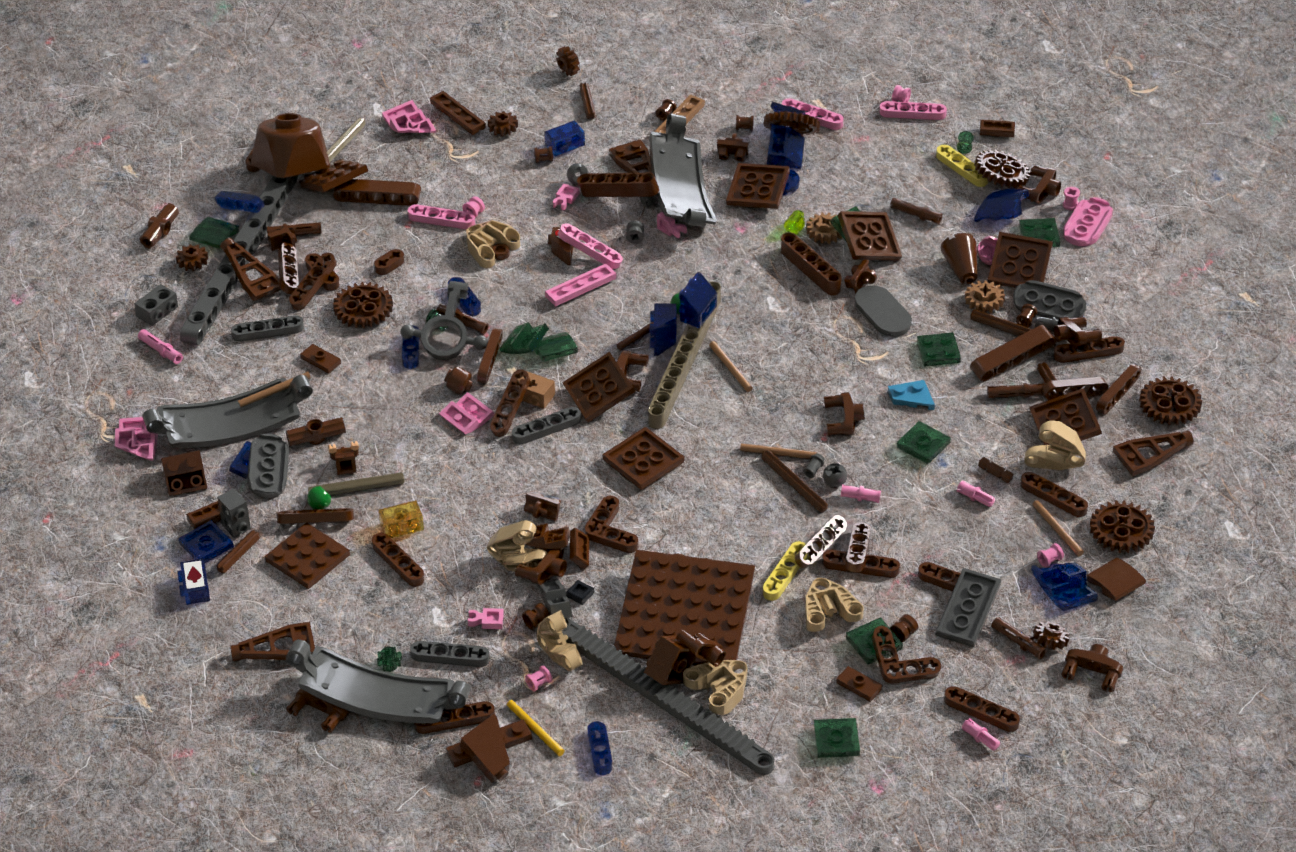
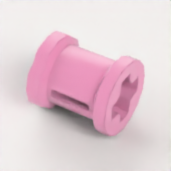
M1067 187L1064 190L1065 200L1063 207L1066 210L1072 211L1078 205L1077 199L1080 196V190L1076 187Z
M1054 543L1049 549L1038 551L1037 558L1040 564L1046 568L1052 562L1062 560L1064 553L1061 547Z
M542 665L535 673L527 674L525 681L528 687L535 692L542 684L550 683L552 676L549 670Z

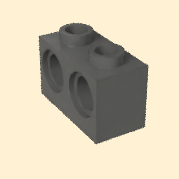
M160 284L134 303L136 317L153 326L178 307L176 293Z
M234 488L217 497L221 524L234 538L251 529L247 501Z

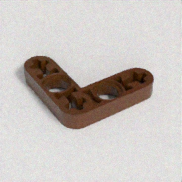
M611 495L606 496L585 525V534L589 536L590 541L626 553H633L639 547L638 537L635 534L609 526L619 511V499ZM600 516L607 517L606 520H598L597 518ZM615 535L616 538L608 539L607 536Z
M885 626L875 628L872 642L881 676L885 682L894 684L931 679L938 676L941 670V663L937 658L926 657L899 661L890 629ZM879 633H881L882 636H885L884 645H882L883 641L881 636H878ZM889 651L892 657L886 659L882 656L881 652ZM929 664L931 665V667H935L934 671H932L931 668H927ZM912 666L917 670V673L909 674L906 668ZM891 670L892 673H895V676H892L888 671Z

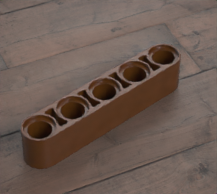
M586 173L580 175L576 180L584 197H651L658 194L660 190L653 173Z
M351 179L336 186L333 196L340 202L411 206L418 204L421 186L414 182Z
M791 232L782 234L781 254L825 293L831 296L838 295L841 292V274L797 235Z
M1040 325L976 358L970 364V369L981 382H985L1047 350L1055 343L1056 339L1044 325Z

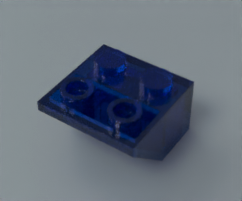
M772 124L767 165L789 166V168L801 169L805 137L789 126Z
M697 272L693 278L689 279L687 286L681 289L679 293L680 321L701 328L717 307L716 290L700 272Z
M654 303V311H650V322H654V324H650V336H654L650 337V348H654V356L660 355L676 344L677 304Z

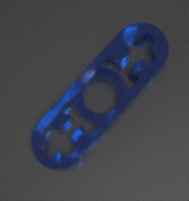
M453 277L448 281V284L450 281L466 283L460 277ZM468 287L469 297L466 300L461 299L460 307L467 315L477 316L481 313V302Z
M412 325L414 329L419 330L417 326ZM413 336L410 339L402 337V365L407 369H413L419 365L420 337ZM410 345L415 346V348L408 349L406 347Z
M594 721L587 727L593 769L598 775H607L613 769L607 729L604 723ZM596 730L600 733L598 738H596ZM598 745L605 747L603 751H597L594 748ZM604 758L605 766H601L600 759Z

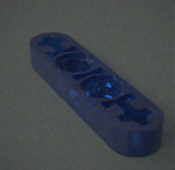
M220 191L214 197L215 202L224 209L258 213L265 206L261 198L251 194Z

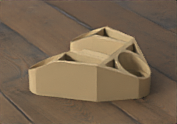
M495 220L473 225L466 230L468 251L483 268H491L495 265V254L492 249L495 243L506 244L511 251L519 249L521 245L520 234L517 230L508 224Z
M1047 421L1040 426L1039 438L1049 443V445L1029 448L1025 452L1024 458L1025 464L1029 467L1065 470L1083 466L1086 462V451L1076 431L1062 422Z
M527 520L501 527L490 538L487 545L488 552L509 571H515L519 564L531 568L537 567L547 555V552L542 549H524V544L529 543L533 539L536 531L535 524Z
M822 577L816 578L812 582L805 599L806 629L808 631L817 632L825 628V615L822 608L829 617H832L833 613H837L838 610L840 617L848 622H857L863 619V605L844 586ZM824 586L826 589L819 590L816 587Z
M560 610L546 617L538 624L537 641L555 663L568 671H572L583 664L576 645L567 643L568 636L563 635L561 631L567 628V623Z
M723 660L717 667L709 662L689 667L683 672V683L688 688L694 690L711 687L713 694L709 697V709L717 715H726L743 699L747 680V664L740 660ZM738 669L743 670L742 673H735L734 671Z

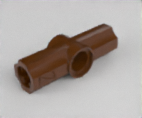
M168 203L157 216H152L149 219L148 228L139 238L140 243L145 248L151 249L162 235L166 236L169 234L171 223L179 214V210L174 204Z
M342 417L323 422L319 419H312L307 422L306 426L287 430L286 437L289 447L306 442L316 445L324 442L326 437L346 433V428Z

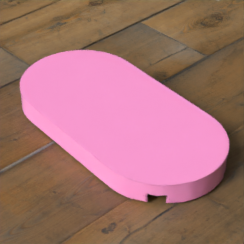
M1092 197L1086 201L1085 199L1081 200L1064 225L1063 236L1066 241L1076 246H1089L1096 243L1112 218L1113 209L1110 207V204L1106 200Z

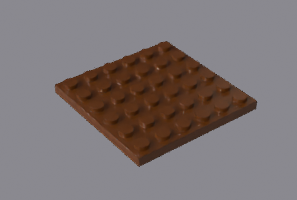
M636 549L614 643L616 650H621L622 654H627L628 657L649 659L655 650L656 641L661 636H674L681 630H685L693 637L697 633H701L708 639L722 645L723 650L726 651L724 660H737L755 574V565ZM696 657L693 665H700L708 661Z

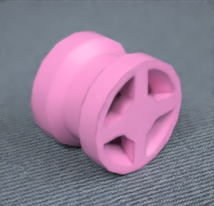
M896 85L892 101L908 102L911 89H904L900 85Z
M473 196L469 202L463 204L462 209L463 212L474 214L476 218L478 213L484 211L485 205L479 197Z

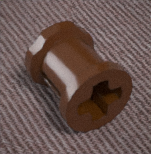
M665 99L662 102V106L655 111L656 117L661 121H665L668 115L677 109L674 101Z
M736 115V130L750 129L753 131L754 116L740 117Z
M552 146L543 149L534 148L535 163L546 160L553 162Z
M1024 304L1021 308V313L1016 317V323L1029 328L1032 324V318L1036 317L1038 313L1036 307L1031 304Z

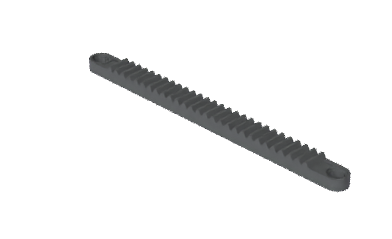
M565 618L567 628L561 631L563 635L568 636L566 642L575 644L580 654L756 773L766 775L774 770V756L757 745L754 739L750 740L746 734L742 735L741 730L736 731L734 726L730 727L727 721L724 723L721 717L717 718L714 712L711 714L708 708L705 710L702 704L698 705L696 700L692 701L690 696L686 697L684 692H679L676 687L672 688V685L660 684L644 673L645 666L642 668L639 662L635 663L633 658L629 659L627 654L623 655L621 650L617 651L615 646L611 647L608 641L605 643L602 637L599 639L596 633L593 635L590 629L587 631L584 625L581 627L571 619ZM766 760L769 762V765L761 766L758 762Z

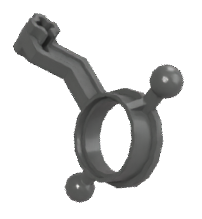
M449 282L447 292L449 299L445 315L431 318L422 330L414 329L409 324L402 326L400 330L401 336L405 339H410L413 336L421 337L424 349L433 358L439 360H450L457 357L466 345H474L476 349L483 350L488 344L487 338L483 335H478L475 338L467 337V330L464 324L454 317L456 308L460 306L461 299L466 300L469 284L463 282ZM444 326L454 328L461 336L458 345L448 351L434 349L428 342L429 335L434 329Z

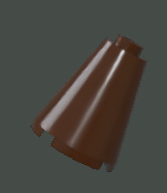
M957 233L950 240L949 237L941 243L940 248L959 281L969 285L977 279L976 240L972 234Z

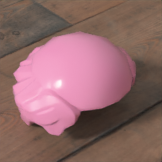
M992 236L985 237L977 246L979 258L987 265L992 264L997 238Z

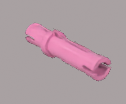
M142 329L138 333V339L158 351L163 358H168L174 364H179L182 361V354L173 349L171 344L164 343L146 329Z

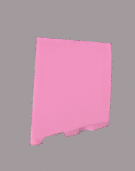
M413 100L382 112L385 122L397 133L436 132L430 119H426L422 110H418Z
M142 417L119 419V428L115 429V447L147 460H154L158 434L147 431Z

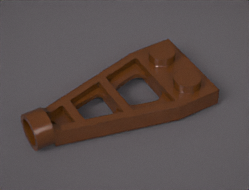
M641 139L609 149L611 158L627 173H639L638 170L645 168L648 169V172L645 173H652L650 154ZM638 157L642 158V162H638L635 164H630L628 162V160L635 159Z
M227 238L221 243L220 248L226 253L243 289L253 301L281 290L280 279L276 274L242 246L235 243L232 238ZM242 256L250 263L240 266L236 258ZM256 269L263 276L251 281L246 271Z
M1188 430L1182 433L1176 432L1133 439L1113 446V453L1132 476H1136L1151 470L1182 448L1193 445L1194 439ZM1168 442L1172 447L1163 451L1158 446V443ZM1151 447L1156 454L1149 459H1145L1138 449Z
M310 621L287 625L239 642L236 645H230L232 661L243 659L286 660L289 650L277 649L274 645L275 641L284 637H290L292 643L298 639L307 642L312 654L315 645ZM268 642L270 644L269 651L254 650V646Z

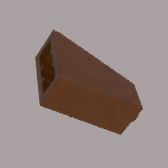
M493 714L461 737L460 747L491 783L496 780H503L508 775L510 766L497 716Z

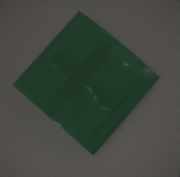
M208 216L193 230L189 240L221 249L220 245L224 240L239 233V225Z
M529 322L518 325L499 350L509 354L530 353L535 349L549 328L545 323L536 327H532Z
M567 332L531 340V345L536 355L540 356L542 362L578 353L576 343Z

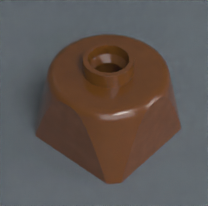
M295 113L279 114L275 118L263 121L257 127L251 165L278 178H286L329 168V158L319 123Z

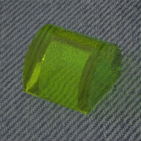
M795 210L784 222V228L787 232L798 235L804 228L805 219L803 211Z

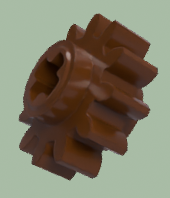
M569 46L559 48L558 52H556L558 56L556 60L562 73L566 72L567 76L577 74L580 70L578 67L580 62L574 50L570 51Z
M495 112V116L490 115L488 120L489 132L494 131V135L500 134L502 137L506 134L511 135V131L516 132V128H518L517 116H512V112Z
M189 244L188 247L182 246V251H177L176 263L179 265V268L185 267V271L189 269L195 271L197 268L202 269V264L207 265L208 252L205 251V247L199 248V244L196 246Z
M1049 621L1046 624L1039 622V625L1036 624L1033 631V638L1038 639V644L1053 650L1057 647L1063 650V647H1067L1070 639V633L1065 632V628Z

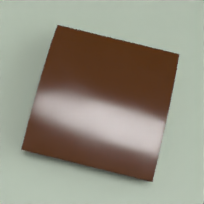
M548 523L537 525L533 539L525 545L542 549L565 548L570 538L569 527L549 530Z
M1117 557L1087 574L1088 582L1101 587L1102 594L1115 601L1146 583V579L1136 569Z

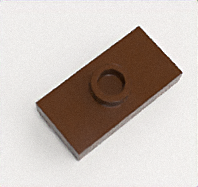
M980 120L979 135L1014 137L1015 122Z
M311 344L300 354L302 360L328 374L341 364L340 358L314 344Z
M218 501L186 514L188 522L195 531L221 520Z
M573 528L570 530V560L585 569L589 566V536L579 529Z
M849 666L836 678L838 685L869 702L878 695L883 686L881 683Z

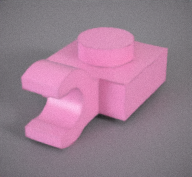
M663 212L657 214V229L668 236L674 235L676 238H680V232L687 233L685 225L675 224V219L665 216Z

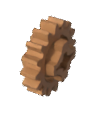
M821 212L820 216L814 214V218L810 217L809 221H807L806 233L809 234L810 239L814 238V242L820 240L821 244L824 241L830 244L832 240L837 242V238L842 239V235H844L837 214L831 216L830 212L827 215Z
M985 280L984 283L977 281V284L971 283V287H967L965 291V299L970 309L976 308L975 310H981L984 313L988 310L992 313L993 309L998 311L999 307H1003L1005 294L1004 289H1000V285L994 286V282L989 284Z

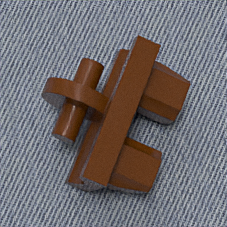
M733 133L732 138L726 137L725 140L717 139L719 159L726 160L729 154H735V160L743 162L745 157L749 156V142L737 139V133Z
M863 259L860 265H853L851 270L853 276L847 275L844 279L846 288H854L855 294L859 289L865 287L866 284H873L877 280L875 270H870L868 266V259Z
M531 492L526 493L525 512L533 514V517L537 519L539 517L553 521L558 519L561 504L559 499H550L538 492L535 494Z

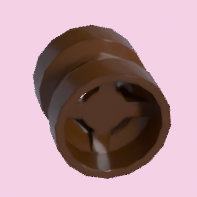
M542 603L535 605L532 610H526L522 613L523 621L530 630L538 628V624L550 616L547 608Z
M904 614L899 619V622H895L890 627L893 638L898 642H905L909 638V634H914L918 630V623L912 616Z

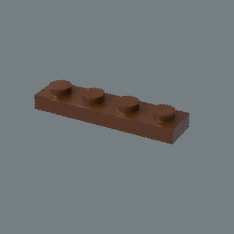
M441 91L430 97V103L471 135L486 128V123L446 92Z
M524 719L500 728L506 749L532 740V733ZM460 742L446 747V753L454 768L472 762L470 757L460 747Z

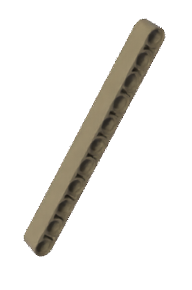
M712 281L705 284L648 408V424L653 429H661L665 426L721 302V286L717 282Z

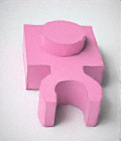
M563 184L553 200V208L561 205V209L564 211L567 208V203L572 204L580 194L579 188Z
M483 608V613H479L476 610H469L468 626L470 627L482 624V629L503 628L504 609Z

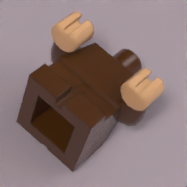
M357 441L350 443L351 448L341 447L336 449L335 444L328 446L330 458L336 461L337 475L357 473L355 458L359 455Z

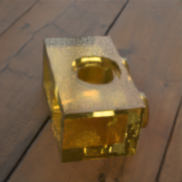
M416 500L378 510L382 531L390 538L424 530L423 515Z

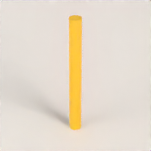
M513 700L507 702V707L521 720L524 719L527 726L558 756L564 754L565 750Z

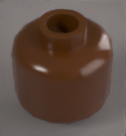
M458 366L453 369L450 368L444 379L446 387L457 394H463L465 390L469 392L473 385L471 373Z

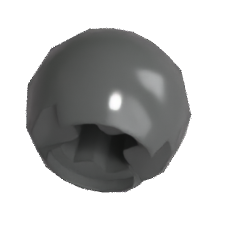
M580 163L572 164L567 170V178L573 185H578L576 180L579 176H575V173L580 172V175L589 173L588 169Z
M832 463L824 469L823 479L830 487H840L847 480V471L839 463Z

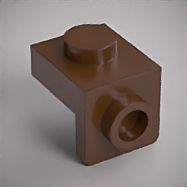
M288 227L268 233L269 248L271 251L277 250L283 243H290L296 248V235L291 233Z

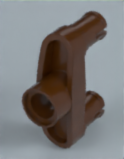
M1033 165L1030 175L1042 178L1037 187L1031 189L1020 185L1016 191L1017 197L1041 203L1048 195L1058 196L1061 190V181L1056 180L1055 168Z
M1084 316L1060 318L1059 325L1054 327V335L1057 338V342L1068 341L1076 346L1101 340L1102 333L1099 329L1081 330L1080 328H1084L1087 325Z
M624 350L616 362L626 376L628 367L631 365L647 367L649 355ZM628 379L635 391L640 392L641 380Z
M849 392L835 396H824L825 409L842 406L845 412L844 422L827 424L828 436L845 434V436L854 435L855 421L865 420L863 403L853 404Z
M564 548L542 549L547 552V555L538 566L531 568L519 564L515 569V576L525 578L539 585L546 582L552 576L563 577L567 570V561L563 560Z
M681 630L676 636V640L689 648V652L699 659L708 661L715 667L719 666L726 656V651L723 650L722 645L708 639L701 633H697L693 637L685 630Z
M1093 644L1090 650L1070 649L1067 652L1066 664L1061 676L1066 679L1069 673L1068 680H1073L1079 666L1105 674L1106 676L1101 688L1106 691L1109 685L1108 692H1114L1117 680L1122 675L1123 666L1107 656L1109 652L1105 646Z
M301 688L296 693L294 700L286 707L287 712L291 715L293 713V716H297L305 705H310L329 714L321 724L324 731L328 730V733H332L339 722L349 715L348 710L319 699Z

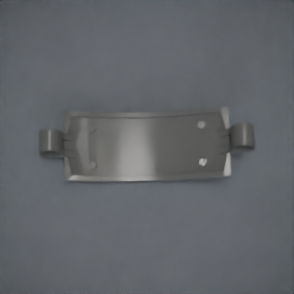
M670 113L666 120V134L652 131L649 139L651 172L654 174L660 189L658 194H656L659 205L665 216L683 219L688 225L705 227L706 223L715 225L717 222L716 216L709 203L704 185L700 141L684 137L686 116Z
M298 375L293 378L289 388L244 407H240L238 400L286 381V378L276 379L250 391L220 400L158 406L157 410L149 409L145 411L142 418L147 431L155 434H166L171 447L193 448L224 445L265 434L298 419L300 411L297 403L308 398L313 390L307 376Z
M299 639L292 643L286 656L287 663L303 673L298 685L301 689L337 707L376 719L406 723H438L444 710L464 707L471 691L469 684L464 681L454 682L445 678L414 677L385 672L355 662L320 646H316L311 654L308 643Z

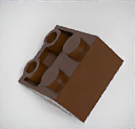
M200 450L161 458L169 496L208 488Z

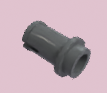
M1036 317V321L1043 323L1035 322V328L1044 325L1047 329H1051L1054 332V327L1059 325V319H1056V317Z
M818 453L812 455L809 464L803 470L804 474L809 478H814L818 469L824 465V457Z

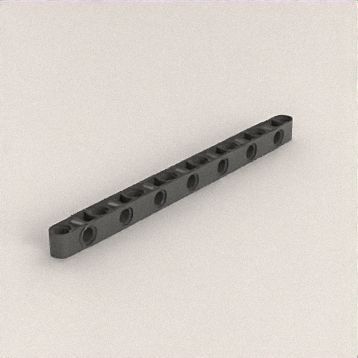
M299 175L286 178L273 176L234 239L235 243H238L254 256L267 234V226L271 227L295 186ZM226 254L181 328V342L195 345L201 344L238 283L239 279ZM242 256L236 258L240 266L249 263V261H247Z

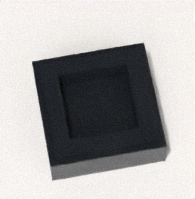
M577 580L567 590L566 597L583 605L594 594V588Z

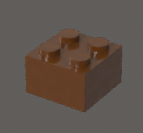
M677 635L661 636L656 641L655 650L646 663L647 667L644 673L662 685L684 684L683 672L687 668L692 667L696 660V656L689 652V648L676 640Z

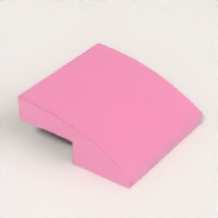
M467 392L457 403L451 401L439 415L463 434H468L489 421L494 416V412Z

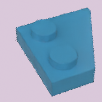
M924 380L888 386L887 392L894 405H907L913 408H917V405L929 406L928 410H935V403Z

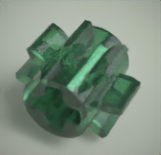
M387 646L377 652V666H382L383 671L391 672L396 670L397 667H401L402 653L396 652V647Z

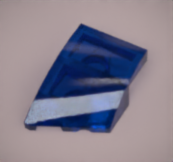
M1028 189L994 190L984 199L974 217L975 222H980L983 219H992V221L1014 219L1022 215L1021 200L1029 196Z
M1077 563L1051 564L1049 568H1038L1037 565L1031 566V571L1041 588L1063 612L1098 600V593L1087 585L1086 570Z

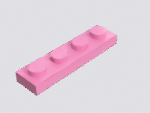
M607 264L601 265L545 291V297L556 307L615 280L616 272Z

